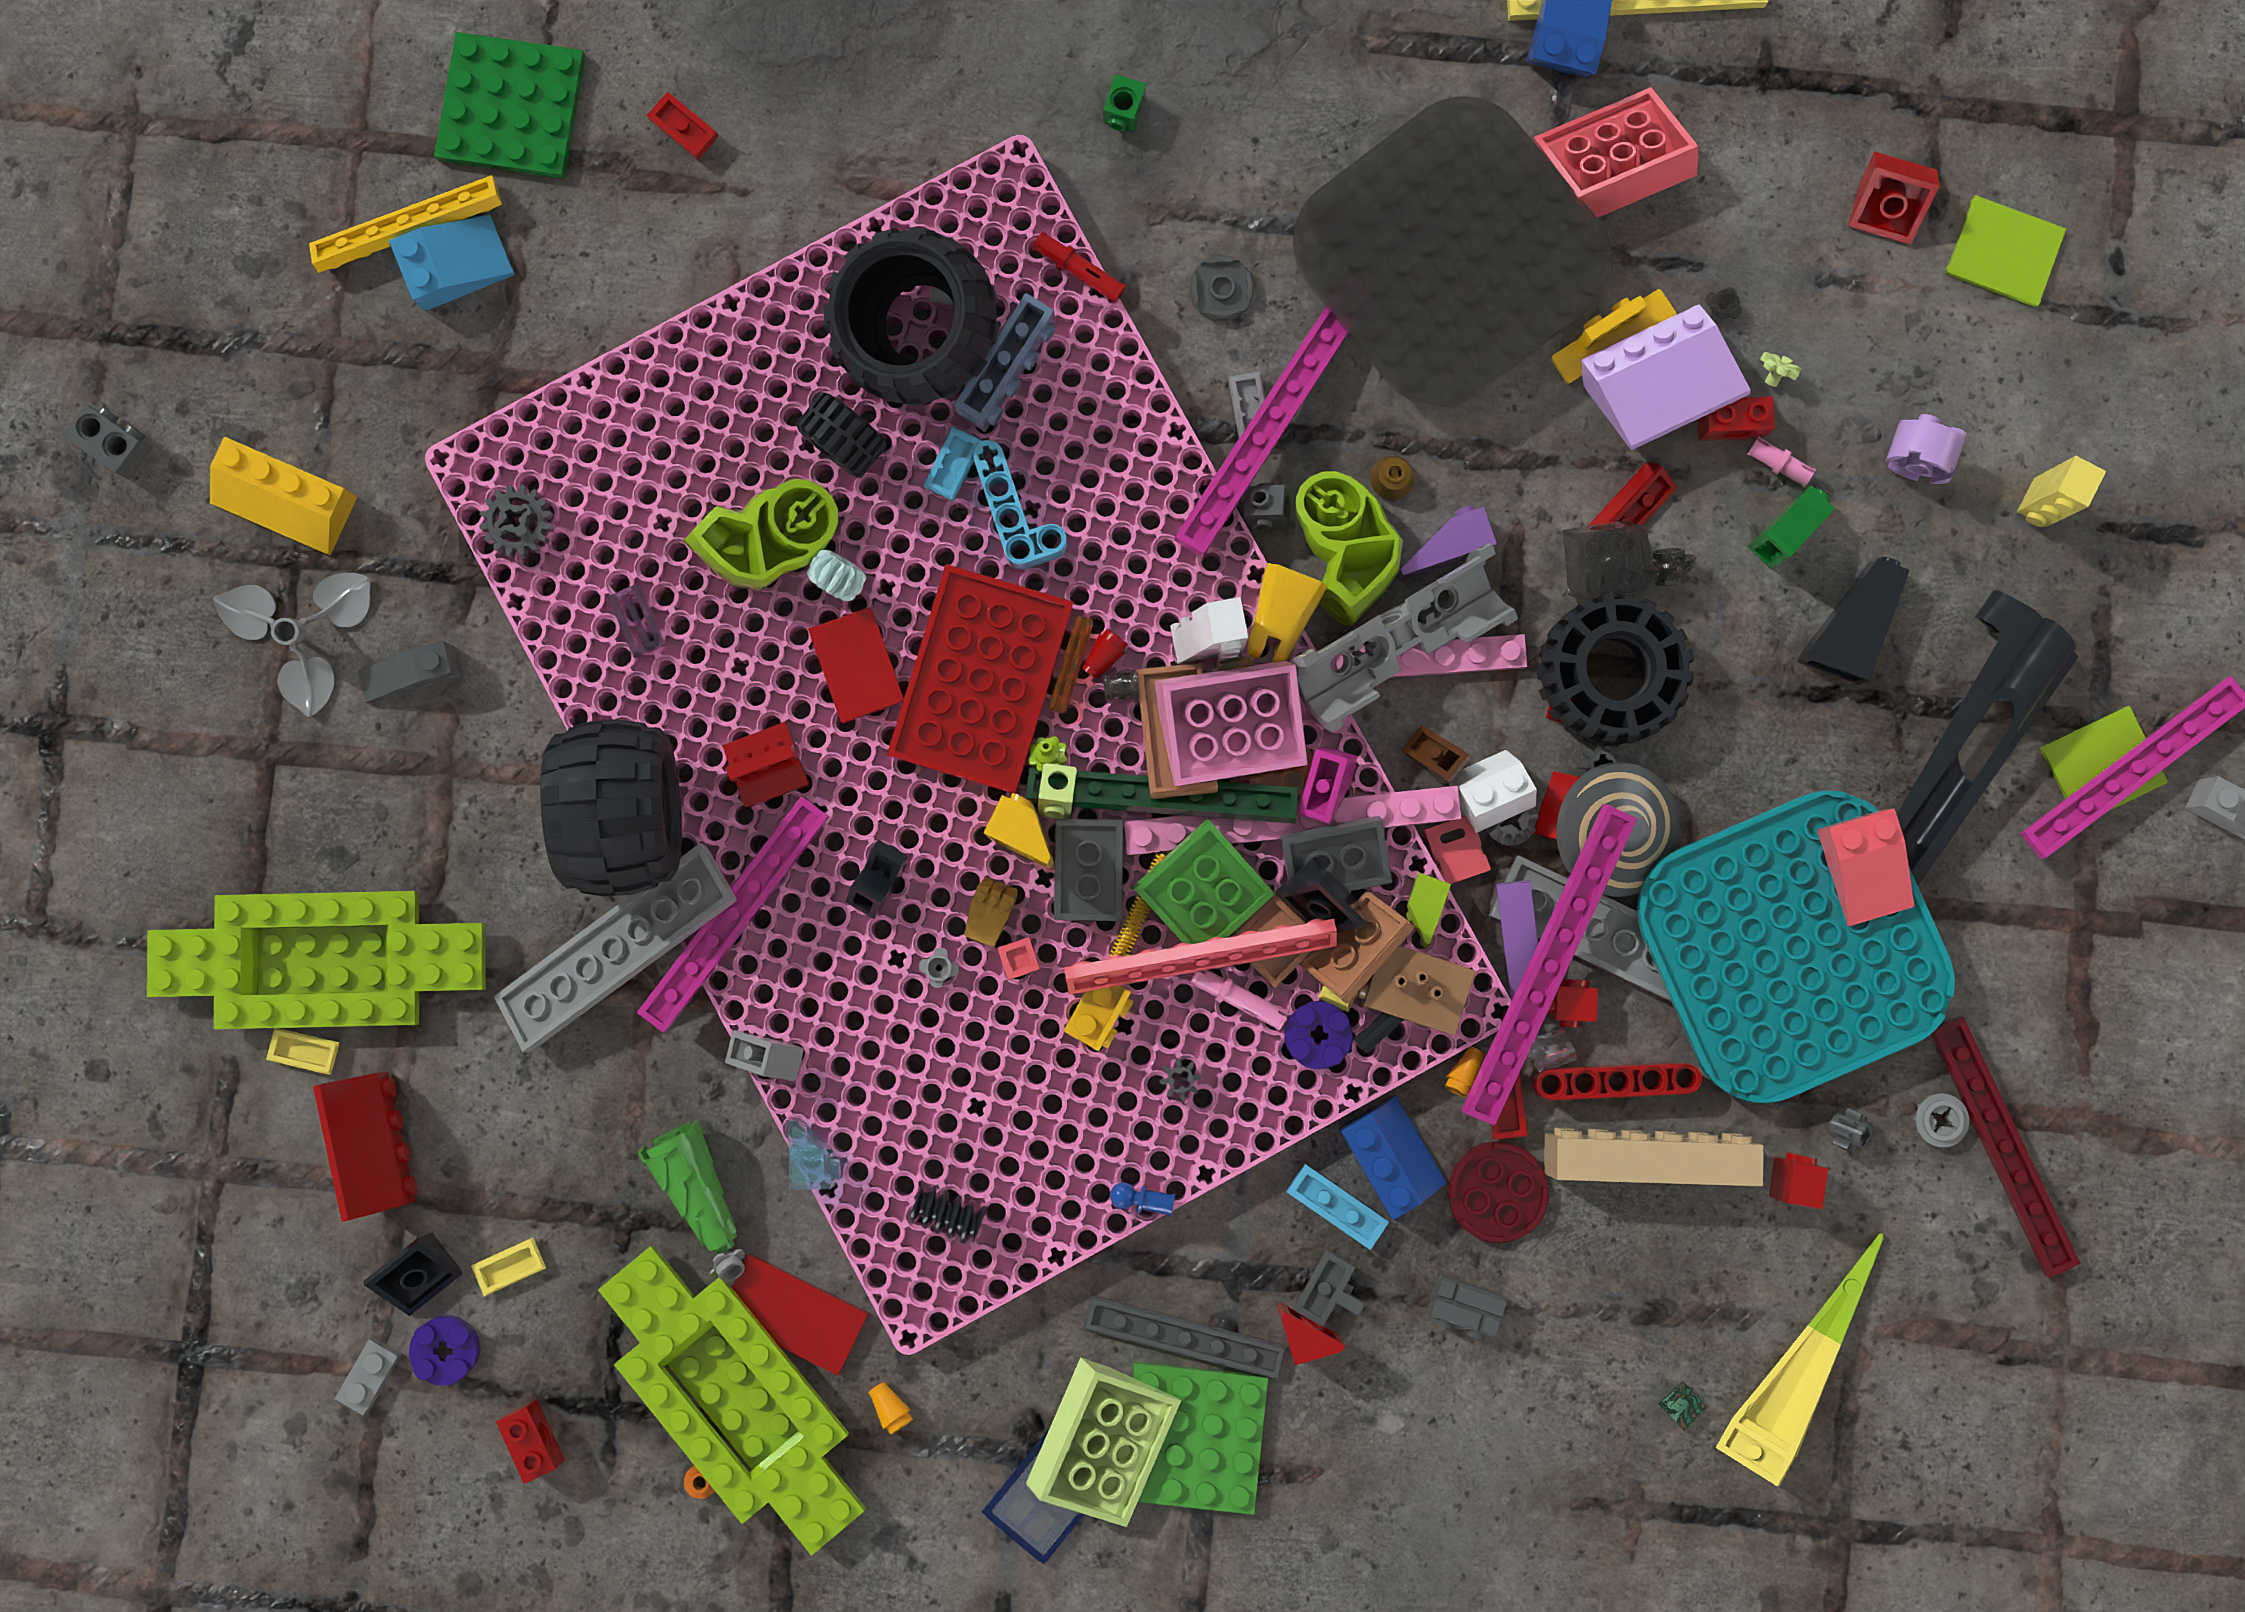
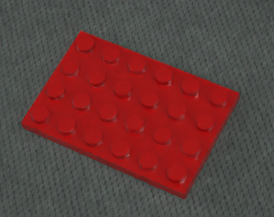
M945 564L887 756L1016 794L1074 602Z

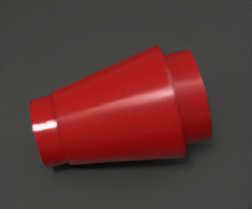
M1107 628L1103 634L1099 633L1082 669L1098 680L1101 675L1126 654L1124 650L1128 643Z

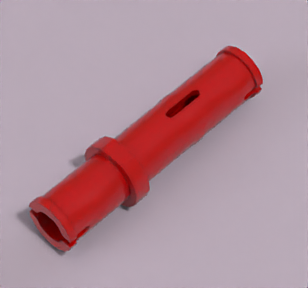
M1042 231L1032 247L1034 251L1039 252L1054 262L1056 268L1060 271L1065 269L1088 286L1112 300L1113 303H1117L1125 291L1126 285L1124 283L1122 284L1099 267L1076 254V249L1072 246H1064L1047 235L1046 232Z

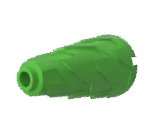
M694 1120L692 1125L688 1122L652 1140L654 1147L648 1150L645 1145L637 1151V1154L642 1164L646 1165L663 1192L667 1193L682 1218L685 1217L701 1245L706 1246L708 1251L715 1250L716 1254H720L735 1245L733 1239L737 1237V1229L723 1197L724 1192L713 1166L714 1162L704 1137L705 1132L700 1122Z

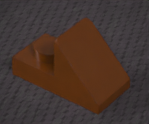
M1423 725L1419 727L1401 749L1408 758L1429 770L1439 783H1451L1471 758L1468 753Z

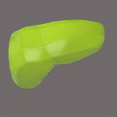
M1336 471L1321 472L1309 477L1300 486L1295 500L1296 515L1304 531L1306 542L1313 554L1327 563L1326 572L1322 580L1327 585V588L1320 600L1321 606L1337 622L1352 626L1385 593L1397 576L1400 567L1403 539L1388 522L1379 500L1364 485L1351 476Z
M792 479L778 485L776 488L766 489L752 497L742 512L716 506L683 542L717 575L733 586L761 591L783 574L807 566L820 550H824L832 539L838 525V508L833 497L821 485L810 480Z

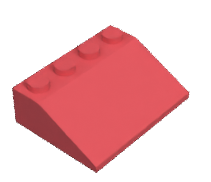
M1652 87L1534 137V143L1553 183L1563 190L1571 201L1579 226L1697 176L1698 145Z

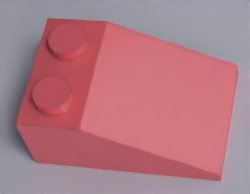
M1895 808L1879 810L1817 829L1847 926L1914 907L1906 845Z

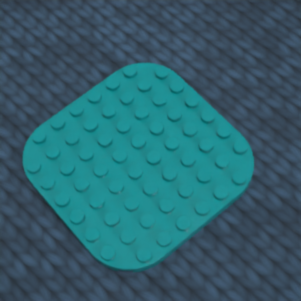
M1830 790L1800 796L1669 853L1655 864L1641 886L1637 903L1639 928L1701 1069L1712 1083L1736 1098L1755 1103H1771L1788 1099L1918 1043L1934 1032L1946 1017L1944 1014L1948 1008L1950 998L1954 995V970L1949 954L1910 868L1914 907L1847 926L1817 829L1879 811L1866 800L1846 792Z

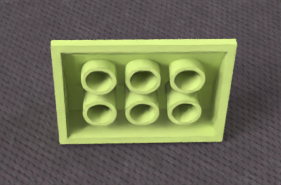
M1080 1357L1026 1482L1027 1486L1041 1501L1127 1527L1181 1400L1108 1366Z

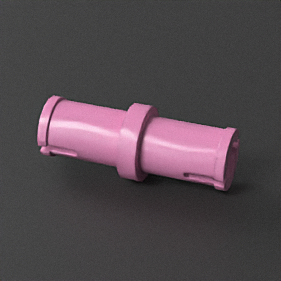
M1760 436L1757 437L1747 455H1751L1771 467V472L1776 475L1780 472L1800 484L1803 488L1808 484L1816 471L1815 468H1811L1791 456V451L1787 449L1782 451Z

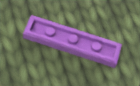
M1530 880L1496 884L1511 1001L1538 945Z

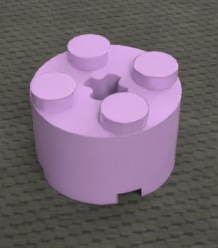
M1921 414L1918 420H1901L1897 426L1886 458V462H1889L1888 468L1896 474L1911 480L1918 481L1920 476L1931 477L1929 481L1931 484L1948 483L1955 472L1965 442L1966 432L1959 428L1939 424L1940 420L1937 417L1928 414Z

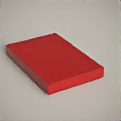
M872 607L808 629L842 724L903 703L904 697Z

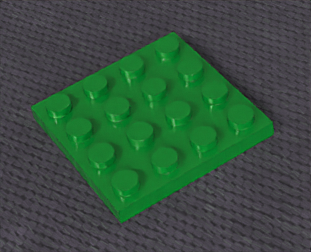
M455 32L434 157L442 162L565 179L586 57L584 51Z

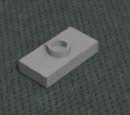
M1260 371L1228 377L1238 439L1265 400Z

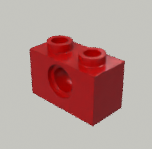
M1773 396L1743 397L1697 419L1699 441L1766 437L1775 429Z
M538 1399L507 1413L496 1421L523 1484L555 1470L565 1461Z

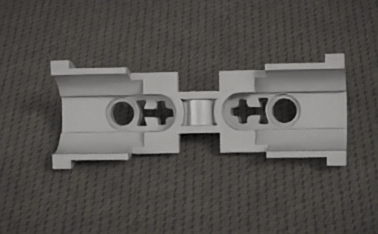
M1486 543L1469 553L1465 564L1406 598L1405 602L1399 606H1394L1383 614L1376 616L1318 652L1308 649L1301 655L1293 658L1292 663L1296 665L1299 694L1308 710L1325 729L1332 733L1345 726L1343 723L1344 718L1379 698V692L1373 688L1400 672L1396 657L1418 643L1421 644L1422 650L1428 655L1457 636L1469 643L1500 623L1508 626L1518 620L1515 609L1504 603L1495 590L1491 589L1483 565H1485V561L1496 554L1493 545ZM1443 590H1447L1449 600L1445 606L1439 607L1438 596ZM1368 641V644L1365 645V652L1359 651L1363 648V643ZM1337 654H1342V667L1337 671H1333L1331 668L1333 657Z

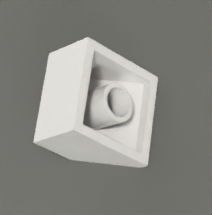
M1507 750L1462 769L1452 782L1449 783L1450 786H1458L1460 805L1475 833L1536 806V787L1523 764Z

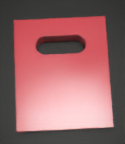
M1467 816L1461 817L1460 820L1448 821L1423 830L1433 861L1446 883L1452 884L1491 870L1486 854L1484 855L1479 834L1478 832L1475 833ZM1456 829H1461L1464 832L1463 837L1449 843H1442L1440 841V836Z

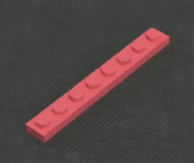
M1314 919L1307 924L1296 926L1280 925L1273 930L1263 932L1247 931L1240 936L1229 938L1213 937L1206 942L1196 944L1180 943L1168 949H1146L1135 955H1113L1106 958V960L1096 962L1079 961L1072 966L1064 967L1070 995L1337 947V930L1334 919Z

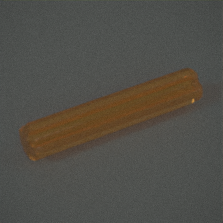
M1077 616L1049 705L1050 709L1055 712H1067L1093 626V620L1087 617Z

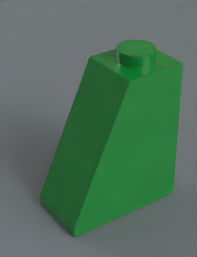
M1811 485L1801 492L1747 547L1768 568L1772 569L1790 558L1833 512L1835 507L1830 504L1831 500L1824 491L1818 488L1815 489Z

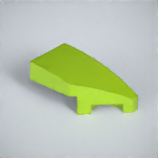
M1419 872L1407 904L1409 911L1406 917L1410 923L1413 922L1419 933L1421 945L1427 948L1432 940L1451 884Z

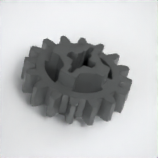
M507 485L506 494L495 490L494 493L497 499L494 502L486 499L484 502L490 508L488 511H480L479 514L487 519L486 523L479 525L481 530L489 532L484 540L489 544L495 543L493 549L499 553L505 550L506 555L510 558H514L517 551L520 556L527 558L528 549L530 548L539 553L538 543L541 541L548 544L550 541L544 535L546 532H553L555 530L553 526L548 524V520L555 518V515L551 511H545L550 506V503L546 499L539 500L541 494L535 489L529 493V489L525 485H520L518 492L511 485ZM526 501L529 502V504L524 503L523 505L518 506L514 505L513 502ZM519 516L520 525L515 527L516 522L514 518ZM513 537H518L522 541L508 542L505 539L507 538L510 540Z

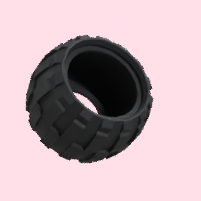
M910 227L909 230L904 231L893 228L876 233L872 236V241L865 245L861 243L856 244L844 256L847 259L838 273L833 271L827 286V290L830 291L829 303L823 307L824 327L830 332L831 342L829 346L839 366L846 370L853 382L865 391L884 400L913 406L928 405L940 398L948 399L964 390V384L973 376L978 377L988 363L985 359L991 345H996L999 324L996 322L998 301L994 286L990 283L985 273V268L971 252L954 239L943 236L934 230ZM926 285L945 292L954 303L955 313L951 330L941 347L928 358L917 362L904 358L892 347L886 332V318L891 304L902 292L915 286Z
M621 719L589 721L569 727L565 733L555 734L544 750L540 779L543 835L549 864L555 878L566 889L576 888L583 894L603 897L633 895L655 888L659 882L671 881L680 864L682 821L677 767L668 736L659 727L648 728L645 723Z

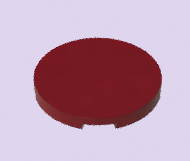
M1491 1141L1469 1149L1458 1159L1448 1180V1202L1455 1219L1468 1233L1485 1242L1501 1244L1522 1238L1528 1233L1530 1234L1540 1224L1548 1208L1549 1187L1542 1167L1532 1154L1511 1143Z

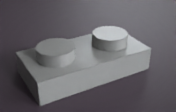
M374 1337L370 1338L334 1399L363 1416L367 1414L402 1353Z

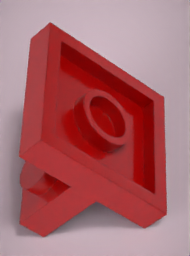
M786 722L722 745L729 766L725 767L729 779L736 783L743 804L747 809L810 785Z

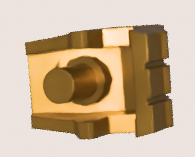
M985 877L977 886L972 899L964 936L994 947L1011 917V912L1017 899V889L1011 886L1006 888V884L998 881L994 884V880Z

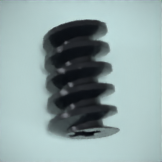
M923 1184L910 1214V1223L914 1224L922 1216V1228L927 1229L934 1221L935 1233L940 1234L945 1227H948L949 1239H953L958 1232H961V1244H965L971 1237H973L974 1243L986 1214L987 1206L983 1205L976 1213L974 1212L973 1200H970L965 1207H961L962 1196L957 1195L952 1202H949L948 1190H945L937 1197L936 1185L933 1184L925 1192L923 1191Z

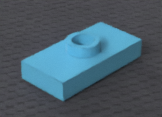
M952 426L923 485L924 488L954 502L974 462V449L982 440Z

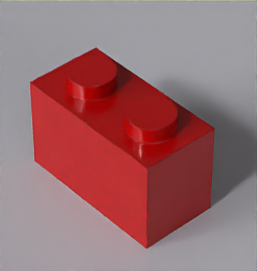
M1786 1152V1158L1774 1157L1769 1197L1789 1204L1823 1209L1828 1168L1817 1165V1158L1807 1157L1806 1155Z

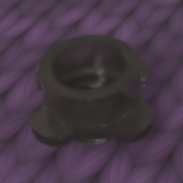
M1727 287L1718 293L1710 292L1705 297V303L1709 305L1712 313L1710 318L1716 324L1730 317L1737 319L1742 314V308L1739 306L1740 300L1734 288ZM1721 303H1725L1726 308H1722Z

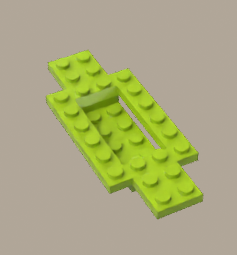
M419 891L215 895L214 929L147 930V997L214 996V1029L419 1025V991L486 990V923L419 924Z
M651 1245L598 1289L640 1342L616 1362L614 1366L741 1524L769 1503L812 1556L865 1511V1506L824 1457L826 1453L847 1437L849 1432L728 1282L718 1277L695 1297L656 1247ZM666 1365L670 1367V1369L674 1372V1374L678 1377V1379L682 1382V1384L686 1387V1389L690 1392V1394L694 1397V1399L698 1402L702 1409L707 1413V1415L711 1418V1420L715 1423V1425L719 1428V1430L723 1433V1435L727 1438V1440L731 1443V1445L735 1448V1450L739 1453L743 1460L748 1464V1466L751 1468L750 1472H748V1470L744 1467V1465L740 1462V1460L736 1457L732 1450L727 1446V1444L723 1441V1439L719 1436V1434L715 1431V1429L711 1426V1424L707 1421V1419L703 1416V1414L699 1411V1409L695 1406L691 1399L686 1395V1393L682 1390V1388L666 1370Z

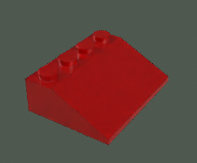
M388 1071L314 1085L313 1090L341 1222L416 1202L417 1183L414 1176H410L408 1166L410 1150L405 1142L403 1143L401 1134L403 1118L401 1112L396 1110L394 1101L396 1085L393 1078L389 1077Z

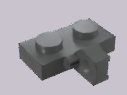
M1325 1250L1293 1310L1322 1327L1325 1325L1332 1310L1339 1314L1344 1307L1359 1316L1365 1303L1350 1294L1354 1286L1348 1283L1356 1267L1332 1252Z

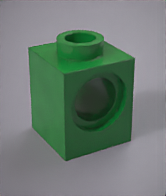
M1115 74L1103 109V122L1116 131L1124 132L1130 130L1134 132L1146 96V83ZM1119 102H1128L1131 104V108L1119 110L1116 108V105Z

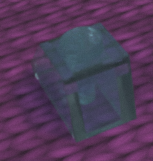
M800 1118L789 1120L790 1190L831 1189L835 1186V1180H840L841 1178L840 1159H835V1151Z

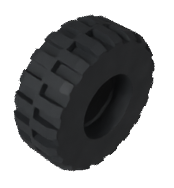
M1610 593L1600 595L1596 599H1588L1561 617L1550 629L1546 642L1540 648L1538 656L1541 658V665L1537 667V679L1541 680L1543 686L1539 692L1542 700H1547L1552 709L1548 712L1554 720L1560 719L1566 725L1564 729L1570 734H1579L1583 736L1586 742L1592 744L1600 742L1605 743L1606 746L1635 743L1659 732L1664 726L1670 724L1678 716L1677 711L1679 708L1685 706L1689 698L1687 688L1693 684L1694 672L1689 671V663L1693 662L1694 658L1692 649L1686 650L1684 640L1688 638L1684 630L1676 629L1672 623L1675 618L1668 611L1661 613L1655 609L1657 603L1649 599H1645L1642 602L1638 601L1633 594L1623 593L1620 596H1614ZM1606 640H1613L1625 644L1636 654L1642 667V683L1637 693L1632 697L1620 701L1612 700L1594 688L1587 673V657L1596 644ZM1571 697L1577 700L1578 708L1570 700Z

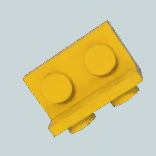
M1120 985L1085 992L1063 1032L1089 1045L1098 1052L1101 1046L1109 1048L1117 1033V1030L1112 1028L1118 1016L1126 1017L1134 1002L1128 998L1131 991Z

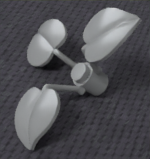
M339 573L323 579L316 586L313 593L315 604L323 610L300 620L293 618L272 619L271 617L276 611L275 599L268 590L257 585H243L228 592L215 595L213 603L221 620L237 636L246 640L262 639L268 633L269 624H271L273 639L279 644L289 645L290 650L299 656L300 661H289L281 668L277 683L282 696L304 715L311 717L322 710L330 700L335 687V674L332 666L326 659L314 657L307 660L304 652L298 647V644L304 640L306 635L305 625L328 615L331 623L338 627H353L361 623L369 612L371 602V581L367 576L357 573Z

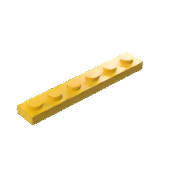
M491 175L311 242L309 247L312 264L318 273L335 269L342 264L358 258L368 257L374 252L390 247L389 240L418 228L463 220L481 212L491 211L493 208L502 205L498 185Z

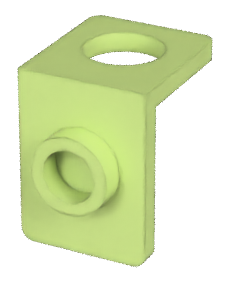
M1049 763L1043 765L1038 798V816L1050 819H1071L1077 772L1075 767ZM1055 773H1061L1068 779V784L1063 789H1053L1048 783L1049 777Z

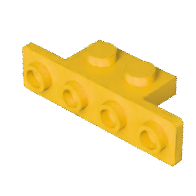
M1657 289L1645 298H1642L1640 295L1632 301L1626 297L1611 308L1612 313L1602 318L1601 315H1597L1584 324L1585 330L1579 339L1551 357V361L1564 381L1570 384L1582 376V359L1677 315L1662 290Z

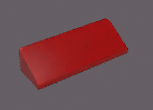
M1646 462L1584 529L1583 533L1608 557L1613 559L1678 487L1661 465Z

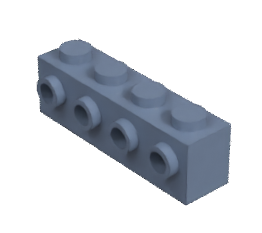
M1024 294L999 333L996 345L992 344L985 359L988 363L978 377L973 376L955 402L954 406L957 415L984 432L990 424L992 426L996 425L1004 411L1001 407L1007 397H1014L1022 382L1019 380L1025 368L1031 370L1039 357V353L1036 352L1043 341L1049 342L1057 328V325L1054 324L1055 314L1052 308L1029 294Z

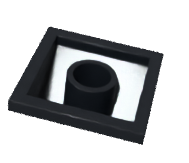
M1314 858L1279 887L1275 893L1306 924L1314 919H1334L1337 933L1363 928L1366 924L1358 901Z
M432 1232L415 1239L363 1282L364 1286L410 1316L462 1275V1271Z

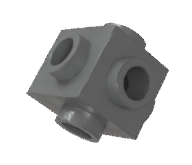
M1270 483L1249 486L1245 492V499H1241L1239 505L1240 515L1242 519L1246 520L1249 530L1258 533H1269L1272 530H1289L1291 499L1286 486Z

